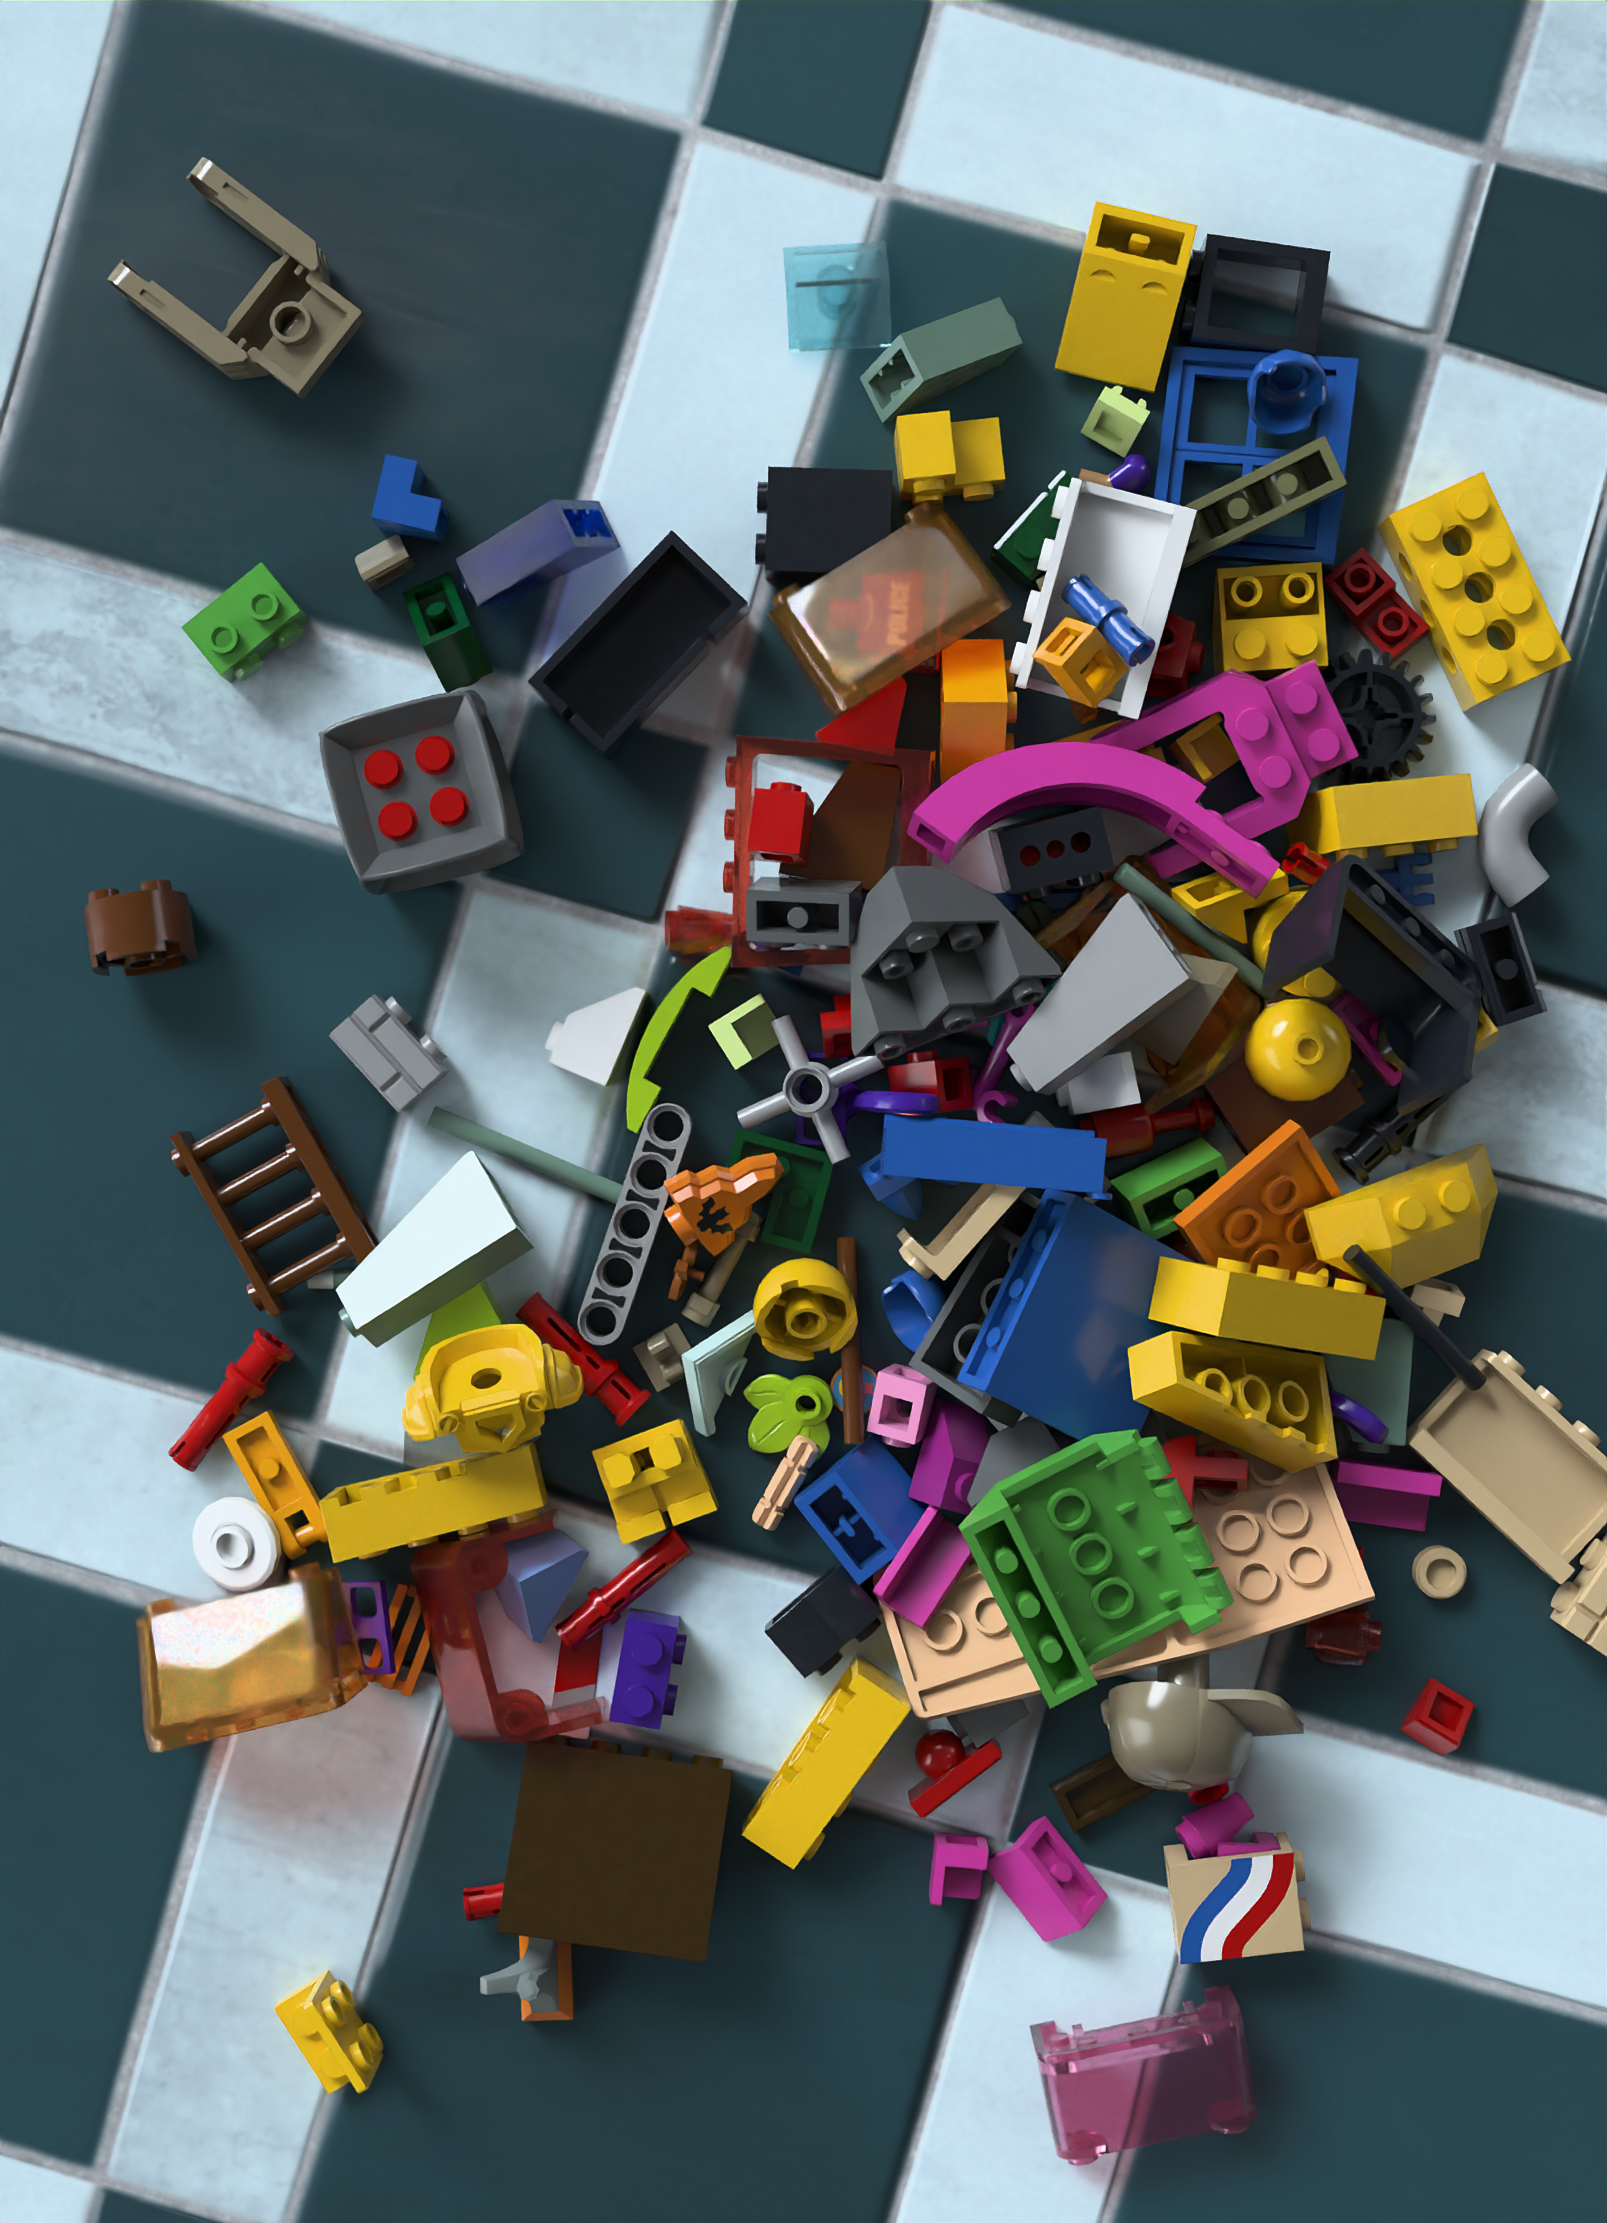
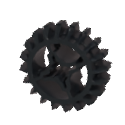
M1363 649L1359 652L1356 664L1353 656L1347 651L1339 656V668L1331 661H1328V666L1321 671L1331 695L1338 685L1347 681L1357 680V690L1352 693L1351 706L1338 710L1357 748L1359 756L1321 774L1323 777L1328 778L1337 768L1341 769L1339 777L1340 786L1350 785L1355 773H1357L1358 784L1372 783L1373 773L1377 782L1392 781L1391 770L1397 776L1403 778L1410 773L1406 759L1410 762L1419 763L1425 757L1422 750L1414 743L1428 745L1433 741L1434 736L1430 732L1421 729V726L1436 722V714L1422 712L1421 707L1433 701V695L1431 693L1417 695L1415 689L1422 685L1424 677L1417 675L1408 681L1404 674L1409 670L1410 663L1406 660L1399 663L1394 670L1389 668L1392 660L1390 652L1384 651L1377 659L1376 664H1373L1371 650ZM1373 682L1387 688L1395 696L1401 709L1385 705L1379 698L1378 686L1373 685ZM1366 708L1369 710L1368 715L1373 714L1375 720L1382 721L1376 722L1366 730H1363L1361 728L1363 723L1358 725L1355 718L1350 717L1355 716ZM1394 727H1403L1401 739L1392 753L1387 757L1374 760L1373 749L1378 746L1380 732L1391 730Z

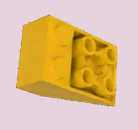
M1098 201L1095 202L1054 370L1154 393L1198 225Z

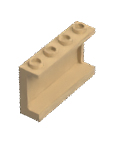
M982 1184L929 1245L921 1244L903 1228L897 1234V1237L903 1244L898 1251L903 1259L926 1280L934 1272L941 1279L945 1280L1027 1187Z
M1481 1349L1471 1362L1486 1376L1485 1384L1480 1389L1471 1391L1456 1376L1406 1430L1405 1444L1436 1473L1440 1474L1442 1479L1543 1573L1562 1585L1575 1571L1569 1563L1607 1523V1457L1596 1448L1601 1440L1593 1431L1579 1420L1571 1425L1558 1413L1564 1405L1552 1393L1541 1385L1534 1390L1521 1378L1526 1370L1504 1350L1496 1355L1491 1351Z

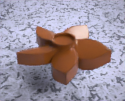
M694 1241L687 1247L685 1246L682 1258L677 1260L673 1271L675 1276L668 1298L677 1301L684 1293L689 1277L699 1281L703 1280L705 1272L692 1267L698 1255V1242Z

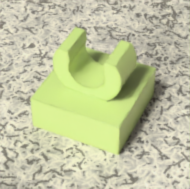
M1119 385L1112 389L1105 386L1080 433L1125 458L1150 411L1146 410L1147 404L1145 400L1140 399L1136 404L1120 395L1123 388Z

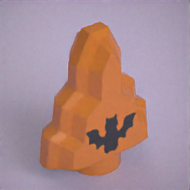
M769 1153L747 1157L730 1168L712 1165L698 1173L685 1170L664 1181L666 1191L675 1204L663 1212L686 1247L699 1240L707 1251L715 1257L735 1242V1231L750 1220L753 1204L771 1192L785 1169L776 1155Z

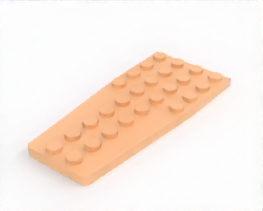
M1205 1433L1196 1436L1199 1448L1198 1456L1207 1457V1452L1210 1450H1228L1238 1453L1239 1459H1248V1492L1196 1489L1194 1523L1198 1522L1215 1558L1214 1563L1207 1568H1220L1234 1601L1230 1606L1223 1608L1219 1612L1222 1621L1195 1635L1191 1633L1181 1619L1090 1666L1095 1679L1100 1680L1224 1650L1375 1600V1594L1325 1463L1291 1473ZM974 1557L925 1631L883 1605L879 1600L912 1710L920 1720L930 1721L1042 1694ZM889 1565L880 1568L878 1571L874 1573V1587L877 1585V1583L879 1582V1580L881 1579Z

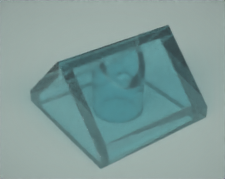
M885 242L783 247L789 352L889 347L891 345L890 277Z

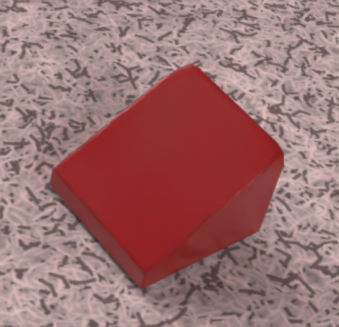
M1431 1678L1427 1681L1405 1717L1400 1731L1436 1754L1446 1755L1459 1748L1476 1704Z

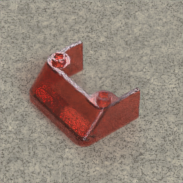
M557 1508L538 1513L539 1516L517 1523L504 1521L488 1525L489 1528L467 1535H458L456 1533L440 1537L435 1542L422 1545L413 1557L411 1565L412 1575L449 1724L453 1732L465 1741L525 1743L603 1723L606 1709L604 1696L546 1710L543 1700L531 1690L514 1689L498 1693L473 1593L496 1587L505 1578L509 1567L505 1542L555 1530L559 1520Z

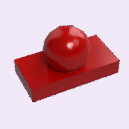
M933 1729L926 1732L917 1742L915 1761L919 1770L927 1777L908 1791L909 1803L919 1817L925 1818L1002 1759L1003 1754L999 1742L994 1737L978 1748L973 1742L964 1747L961 1739L952 1731Z

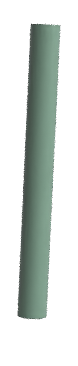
M1124 863L1119 867L1114 875L1115 881L1134 896L1140 898L1145 905L1213 959L1231 963L1239 970L1235 976L1266 1001L1272 999L1278 991L1267 996L1261 990L1264 976L1261 969L1128 863Z
M435 1106L428 1125L617 1204L623 1187L622 1184Z

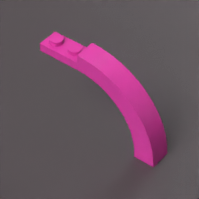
M1053 742L1024 746L999 753L975 763L951 777L932 792L913 812L907 830L909 836L949 864L961 849L978 834L1012 815L1053 805H1095L1130 815L1154 826L1255 899L1264 890L1281 865L1272 858L1270 852L1263 845L1256 841L1245 839L1230 828L1222 815L1216 811L1204 809L1197 804L1206 786L1185 772L1158 759L1132 750L1084 742Z

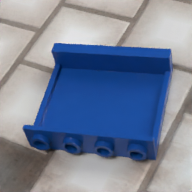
M1046 1189L957 1381L972 1389L990 1395L1078 1441L1093 1434L1137 1429L1140 1434L1151 1408L1133 1400L1127 1348L1169 1331L1186 1333L1187 1328L1148 1319L1160 1256L1190 1262L1194 1261L1078 1195L1060 1190Z

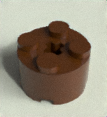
M164 879L143 882L139 885L140 891L119 894L118 889L107 888L88 893L89 904L84 907L83 912L93 972L101 976H110L109 967H123L124 976H140L182 967L181 957L184 955L191 962L196 960L198 955L188 895L181 891L172 890L171 881Z

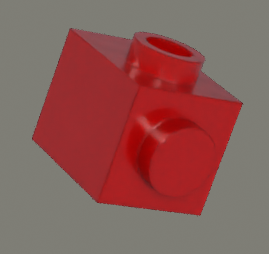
M773 782L770 785V789L755 788L747 850L756 861L807 865L815 804L807 792H801V786L787 782Z
M938 1050L907 1054L908 1064L887 1067L890 1092L934 1094L940 1098L939 1111L936 1113L974 1108L968 1057L939 1060ZM893 1113V1114L911 1115V1116L923 1115V1114Z

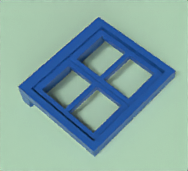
M1172 346L1154 499L1176 505L1181 504L1185 463L1243 467V477L1253 472V468H1261L1295 451L1256 447L1258 426L1251 420L1250 412L1245 446L1188 442L1196 377L1248 381L1255 366L1263 358L1274 353ZM1311 355L1322 365L1327 386L1325 405L1319 406L1315 440L1325 435L1346 480L1359 375V359ZM1345 489L1307 508L1303 538L1253 534L1205 559L1276 565L1321 562L1322 575H1329L1334 572L1336 565Z

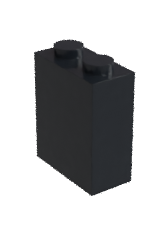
M768 466V482H758L757 513L767 514L766 534L756 533L755 565H765L766 580L863 583L864 577L889 575L893 470Z

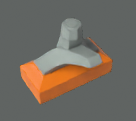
M519 1935L520 1960L498 1972L480 1977L481 1994L508 1993L520 1996L522 2021L573 2020L572 1943Z

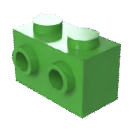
M260 562L181 628L219 675L231 683L236 678L244 681L255 674L264 664L261 658L274 647L285 648L299 638L304 631L301 625L309 620V617L274 574Z
M1199 1137L1110 1182L1126 1223L1157 1240L1177 1230L1178 1228L1172 1219L1228 1172L1222 1154L1203 1138Z

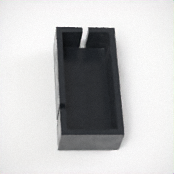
M671 530L528 680V683L566 722L569 720L574 730L608 761L710 654L706 642L710 639L717 646L749 613L748 603Z

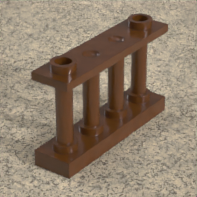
M277 1076L262 1084L260 1088L265 1098L260 1100V1107L205 1138L195 1142L190 1131L177 1132L170 1136L175 1146L170 1151L176 1167L184 1177L192 1176L251 1282L246 1285L250 1299L260 1312L267 1310L270 1317L279 1315L289 1309L282 1297V1294L346 1258L349 1261L357 1259L360 1264L380 1244L379 1239L287 1076ZM270 1124L274 1127L281 1124L291 1141L285 1145L286 1151L220 1187L206 1160ZM296 1168L300 1172L306 1169L316 1186L310 1190L311 1196L246 1232L231 1205ZM321 1213L325 1217L332 1214L341 1230L340 1233L336 1234L337 1240L271 1277L256 1250Z

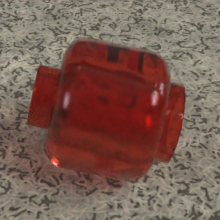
M1367 1603L1307 1622L1306 1650H1314L1315 1659L1324 1665L1362 1668L1368 1662L1370 1652L1380 1653L1382 1622L1372 1621V1610Z

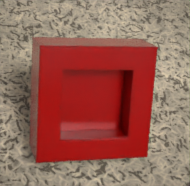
M851 994L834 996L835 1012L820 1013L825 1059L854 1056L851 1044Z

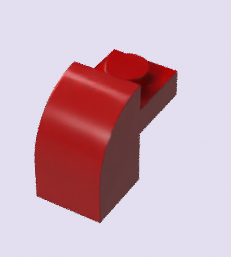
M1196 1435L1178 1437L1161 1445L1172 1468L1171 1473L1161 1479L1177 1478L1193 1514L1195 1513L1196 1489L1248 1492V1459H1239L1238 1453L1228 1450H1210L1207 1452V1457L1198 1456L1199 1448ZM1194 1516L1186 1523H1194Z

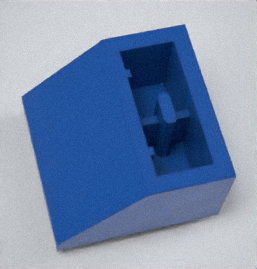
M875 1433L866 1438L864 1444L857 1445L794 1496V1504L858 1585L897 1555L930 1505L908 1497L912 1478Z

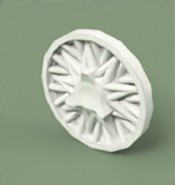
M224 1497L206 1506L196 1519L192 1534L194 1554L202 1570L216 1584L231 1591H249L266 1583L277 1570L282 1553L280 1534L272 1518L258 1504L243 1497Z

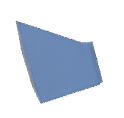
M557 1528L470 1538L508 1619L533 1641L542 1643L589 1552L567 1533Z

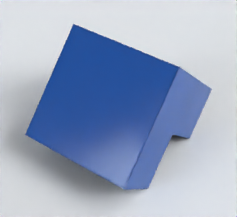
M385 454L371 518L381 531L443 544L450 513L442 500L422 496L426 475L418 461Z

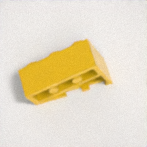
M1470 773L1334 786L1306 794L1298 817L1286 823L1289 849L1296 843L1301 842L1324 858L1336 856V861L1348 854L1356 855L1364 860L1368 859V852L1382 850V858L1414 854L1413 846L1426 844L1428 853L1459 849L1458 839L1478 835Z

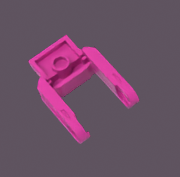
M1315 659L1266 682L1256 679L1255 676L1230 668L1141 711L1138 720L1129 717L1106 728L1088 740L1089 743L1104 744L1136 751L1215 712H1222L1225 718L1224 726L1255 791L1261 795L1222 814L1229 827L1247 840L1297 818L1311 784V778L1359 756ZM1177 841L1165 846L1154 854L1147 852L1144 855L1157 880L1170 877L1203 862V860Z

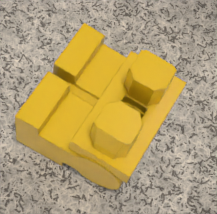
M680 1418L592 1451L614 1513L622 1545L667 1529L669 1521L665 1513L666 1511L669 1513L673 1526L716 1511L720 1506L705 1468L698 1456L690 1432L685 1422Z

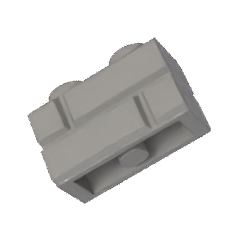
M374 994L335 1028L329 1037L397 1112H405L449 1072L441 1063L447 1055L428 1034L420 1039L410 1029L407 1023L413 1017L394 996L385 1001L382 996Z

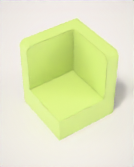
M761 993L708 1026L735 1070L740 1069L780 1044L771 1025V1022L776 1020V1017Z

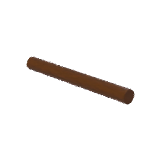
M857 1237L837 1238L838 1271L850 1284L854 1294L858 1324L853 1337L841 1348L844 1444H864L865 1427Z

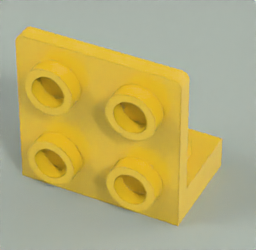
M327 1970L277 2002L274 2010L329 2095L351 2082L357 2093L361 2094L369 2089L384 2056L381 2052L383 2050V2043L376 2029L370 2023L363 2024L354 2010L356 2006L355 1999L346 1983L342 1980L336 1981L331 1972Z

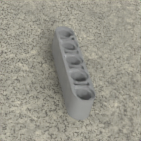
M664 1103L657 1105L649 1112L645 1119L578 1315L577 1325L579 1332L591 1344L601 1346L610 1344L621 1335L626 1327L664 1216L663 1211L666 1210L670 1199L664 1184L658 1189H648L643 1186L638 1176L639 1168L647 1160H657L666 1169V1180L679 1173L692 1135L693 1122L689 1112L678 1104ZM666 1111L677 1113L684 1125L680 1137L673 1141L660 1138L655 1129L656 1119ZM640 1209L649 1217L650 1227L645 1236L631 1237L624 1231L622 1218L626 1211ZM623 1258L630 1263L633 1269V1277L630 1283L619 1286L614 1285L608 1280L605 1269L610 1259ZM606 1307L614 1313L616 1327L611 1333L600 1334L592 1329L589 1323V1314L593 1308Z

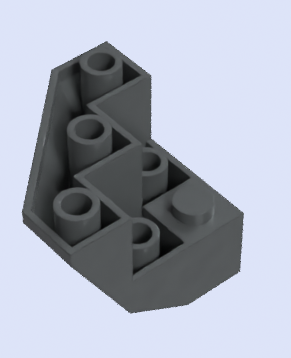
M892 866L867 894L850 949L851 1044L854 1057L877 1056L879 1060L893 1059L909 1050L939 1038L967 1030L973 1025L1023 1005L1035 1003L1046 995V990L1062 975L1060 966L993 893L938 866Z

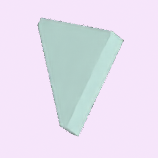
M753 1310L681 1355L695 1430L706 1437L715 1433L714 1416L725 1393L731 1396L748 1360L743 1357V1354L752 1335L756 1333Z

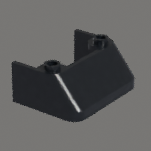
M1353 854L1346 855L1325 870L1273 931L1261 990L1269 996L1321 966L1379 1018L1376 1040L1377 1049L1386 1062L1393 1064L1402 1072L1397 1110L1404 1116L1470 1082L1482 994V981L1473 962L1364 860Z

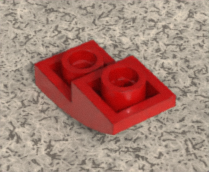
M1362 547L1336 568L1334 572L1325 577L1323 585L1379 656L1384 651L1391 653V666L1425 638L1429 633L1430 627L1396 592L1397 583Z

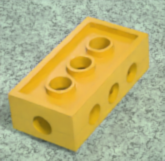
M1484 471L1390 514L1377 527L1416 613L1430 627L1427 637L1462 712L1553 671L1571 660ZM1443 537L1451 538L1457 543L1460 551L1459 556L1452 555L1446 551L1443 545ZM1465 583L1477 587L1481 594V603L1473 602L1468 598L1465 593ZM1487 629L1493 630L1500 635L1503 642L1502 650H1497L1489 644Z

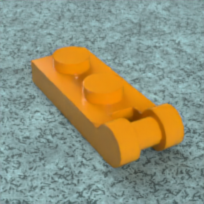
M270 1409L222 1435L259 1506L272 1518L280 1534V1543L286 1555L291 1560H294L307 1553L306 1547L318 1540L326 1543L328 1538L319 1505L320 1499L272 1410ZM303 1510L309 1523L296 1529L292 1525L289 1516Z

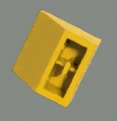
M1321 562L1221 568L1216 570L1212 625L1215 676L1232 668L1255 676L1256 679L1275 678L1312 659H1315L1320 672L1328 666Z

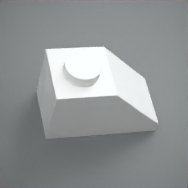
M634 987L568 1014L565 1023L556 1021L545 1045V1049L552 1052L548 1062L609 1087L648 992Z
M1131 1051L1102 1056L1055 1091L1059 1107L1068 1105L1069 1115H1078L1141 1103Z

